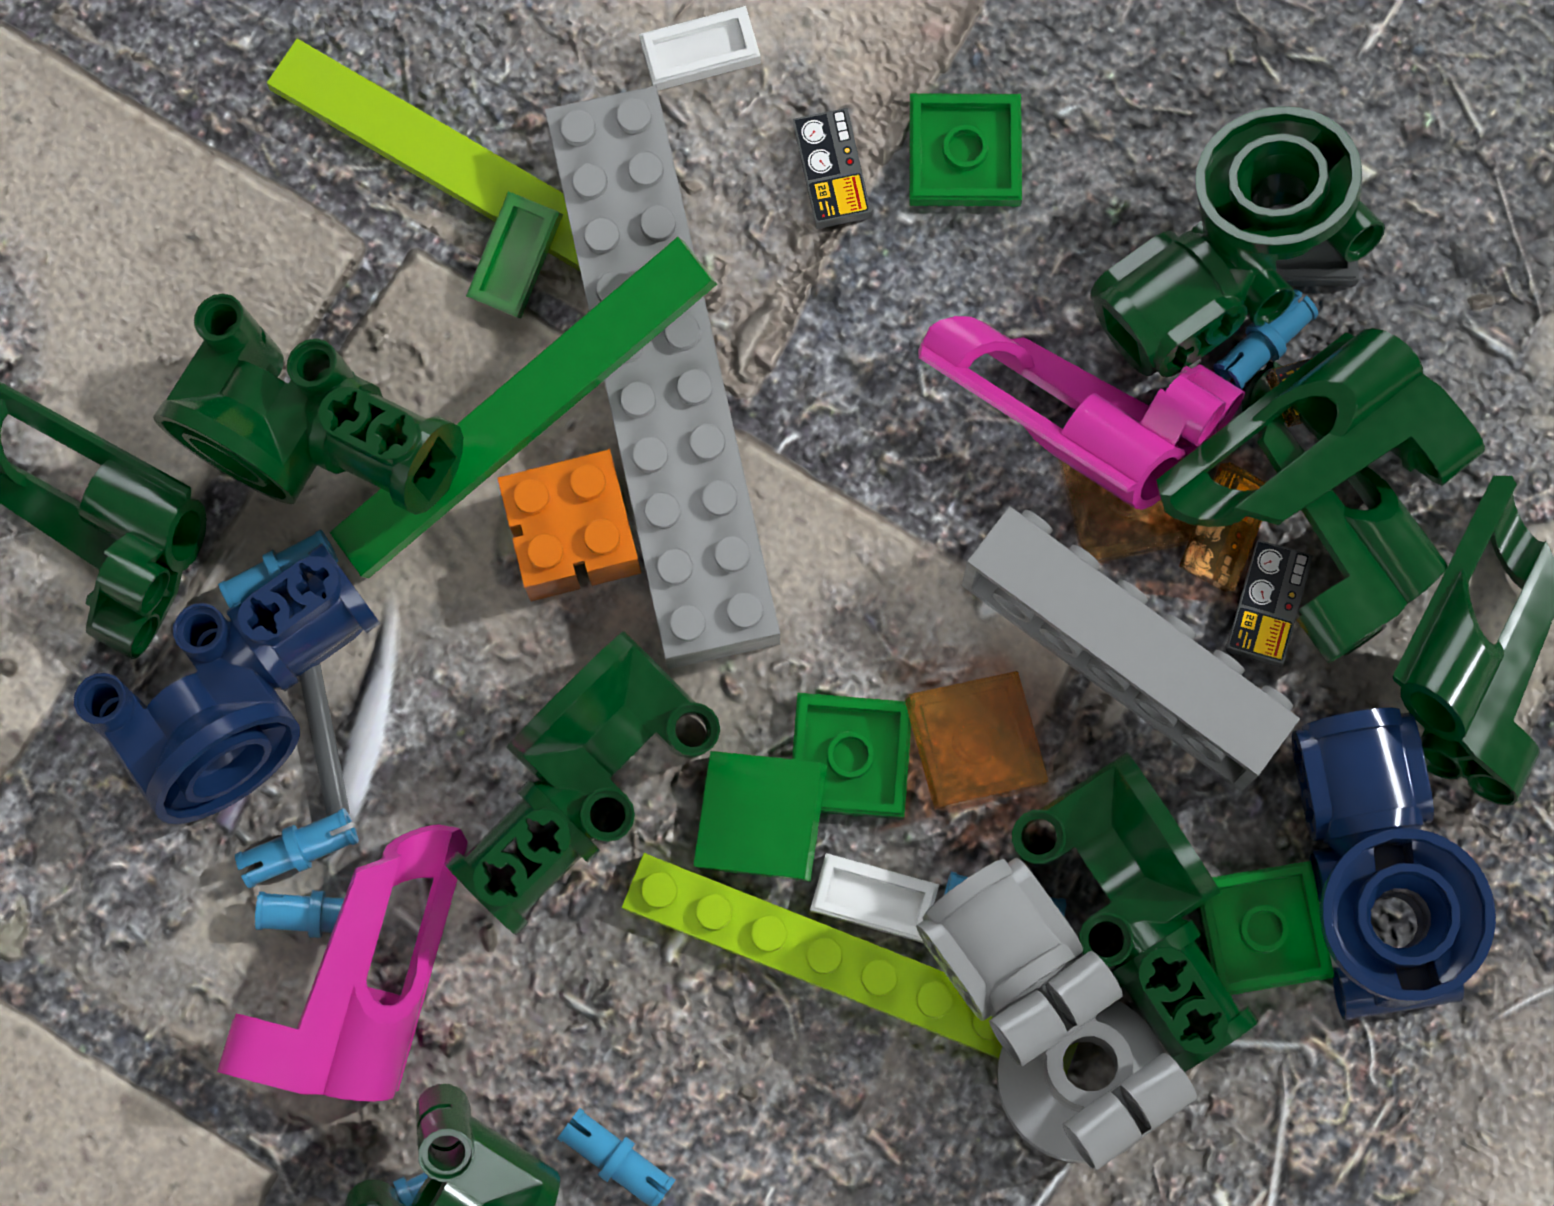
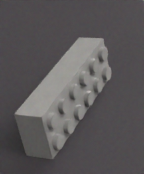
M1009 506L967 561L961 586L1242 792L1259 776L1300 720L1298 716L1290 711L1293 707L1291 701L1270 686L1264 685L1262 689H1259L1242 676L1245 671L1244 668L1228 654L1220 650H1215L1212 654L1193 640L1196 637V633L1182 620L1169 614L1164 619L1145 605L1148 602L1147 597L1134 585L1122 579L1117 584L1097 570L1100 567V563L1089 552L1074 544L1068 549L1050 536L1053 531L1052 528L1041 517L1029 510H1024L1020 514Z

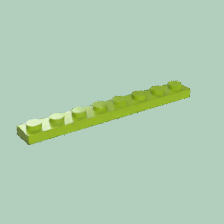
M643 853L622 905L623 910L999 1059L1003 1046L990 1026L989 1020L993 1017L990 1016L981 1021L969 1008L943 971ZM1079 1042L1068 1046L1063 1056V1070L1066 1075Z

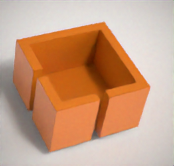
M610 449L497 478L508 524L514 536L512 540L524 588L531 602L581 589L574 568L576 565L585 563L592 586L642 573Z

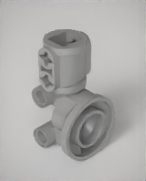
M1014 858L1009 863L1005 859H1001L974 873L932 905L922 917L923 921L916 925L924 944L973 1013L981 1021L990 1016L993 1017L989 1020L990 1026L1003 1046L997 1068V1086L1001 1104L1015 1130L1037 1150L1059 1160L1087 1163L1090 1168L1097 1171L1116 1156L1132 1148L1147 1134L1197 1100V1094L1192 1083L1177 1062L1167 1053H1163L1158 1039L1149 1025L1134 1010L1118 1001V999L1123 997L1122 990L1103 960L1093 951L1087 952L1079 959L1076 958V956L1083 952L1077 935L1038 880L1020 859ZM1077 1042H1091L1101 1046L1110 1055L1114 1063V1080L1107 1087L1098 1091H1085L1075 1087L1067 1079L1063 1070V1056L1068 1046Z

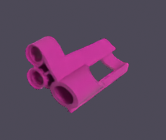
M953 316L939 320L931 325L918 349L919 359L1023 425L1033 439L1053 456L1130 506L1140 510L1151 507L1161 500L1156 480L1225 427L1237 412L1245 395L1243 390L1199 364L1192 369L1188 366L1183 367L1179 376L1169 385L1167 390L1164 391L1160 388L1151 405L1148 406L1025 337L1010 339L985 322L967 316ZM989 354L1075 409V412L1062 429L973 372L969 367L980 356Z
M437 824L411 830L390 842L386 846L380 860L355 868L297 1029L236 1013L230 1025L217 1072L304 1095H326L353 1101H386L393 1099L396 1091H399L458 880L444 863L457 851L464 856L468 844L461 829ZM434 878L401 995L368 987L366 980L392 888L412 879Z

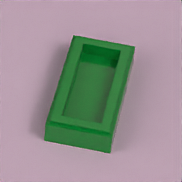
M508 191L466 297L521 319L563 214Z

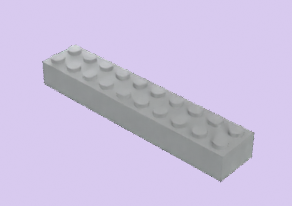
M657 86L545 109L589 311L676 237L684 240L694 253ZM703 296L604 380L668 669L780 645L779 625Z

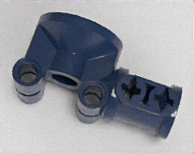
M323 543L308 552V557L299 560L252 593L243 603L239 601L226 610L230 618L229 621L214 606L206 603L193 604L184 608L173 624V637L176 644L185 652L197 669V672L187 675L167 686L151 700L148 706L116 676L108 673L93 674L85 678L78 686L74 694V707L77 714L107 741L161 821L168 824H184L206 818L235 804L266 782L286 762L294 751L300 737V725L275 690L287 691L299 682L296 676H300L308 669L322 663L354 640L363 630L367 634L381 624Z
M1375 708L1338 714L1301 726L1302 730L1292 732V752L1309 834L1313 841L1324 840V844L1330 846L1329 848L1311 850L1309 861L1312 864L1319 902H1321L1320 922L1322 934L1329 953L1338 965V967L1333 968L1335 977L1332 980L1335 1000L1341 1018L1343 1020H1350L1462 1001L1464 997V983L1481 967L1491 948L1496 926L1495 903L1484 873L1465 850L1443 836L1426 830H1420L1424 823L1432 822L1434 805L1420 733L1415 717L1409 712L1401 713L1400 708ZM1383 897H1396L1405 901L1413 909L1417 918V930L1414 938L1405 947L1394 948L1384 943L1375 934L1371 924V910L1376 900Z

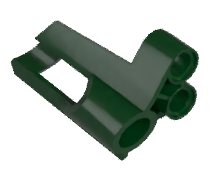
M0 382V504L99 570L94 590L86 598L85 604L90 606L86 633L126 657L136 659L145 652L153 641L178 593L182 572L188 569L195 561L202 547L207 523L205 508L201 501L191 496L190 486ZM8 414L101 465L91 478L81 502L8 461L1 443V428L3 420Z
M1493 476L1392 678L1401 687L1400 697L1405 708L1425 728L1421 736V743L1427 772L1449 780L1463 777L1467 779L1471 790L1481 798L1498 805L1509 806L1514 805L1518 801L1540 754V748L1536 742L1514 722V718L1554 619V556L1547 541L1537 540L1520 518L1514 502L1513 492L1517 483L1513 476ZM1489 540L1503 569L1512 581L1522 589L1495 644L1489 642L1483 634L1476 619L1469 593V580Z

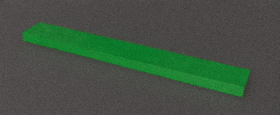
M676 237L456 424L461 428L464 437L460 464L450 489L427 512L415 515L395 505L390 493L380 489L329 532L361 577L370 578L718 285L684 240ZM430 466L426 470L419 468L414 477L417 481L421 477L430 479L434 475V470Z

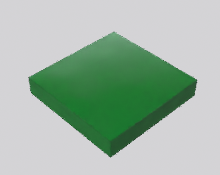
M910 93L909 206L1021 207V94Z
M797 693L792 759L822 762L827 765L820 813L904 820L913 702Z
M710 751L693 866L705 870L811 882L827 765L815 761Z
M1311 861L1212 877L1221 893L1198 907V913L1208 962L1231 996L1327 980L1335 977L1330 953L1321 930L1320 903Z

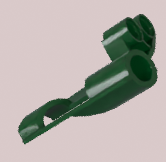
M1370 328L1363 329L1356 336L1345 332L1156 481L1165 513L1185 523L1205 527H1222L1238 523L1245 517H1251L1280 525L1389 451L1401 459L1402 466L1410 472L1416 469L1429 480L1442 487L1481 456L1485 451V445L1477 429L1440 385L1423 374L1421 361L1412 348L1400 338L1387 331ZM1291 406L1298 413L1299 419L1306 428L1320 440L1257 490L1243 491L1230 489L1212 480L1207 473Z
M1273 361L1251 379L1242 400L1243 412L1280 384L1275 370L1284 366ZM1291 407L1258 432L1257 443L1277 474L1305 452L1284 424L1287 417L1293 412ZM1365 467L1348 479L1364 501V504L1359 508L1351 509L1345 507L1335 492L1331 490L1301 510L1345 578L1299 610L1302 616L1297 619L1300 626L1328 664L1342 655L1346 656L1383 631L1387 627L1386 624L1397 617L1408 603L1434 584L1448 567L1445 559L1390 485L1369 467Z

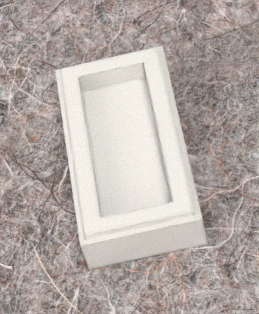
M746 6L639 34L653 86H657V91L761 63V56Z
M826 853L810 912L924 943L917 931L916 925L923 921L922 917L926 911L934 905L939 884Z

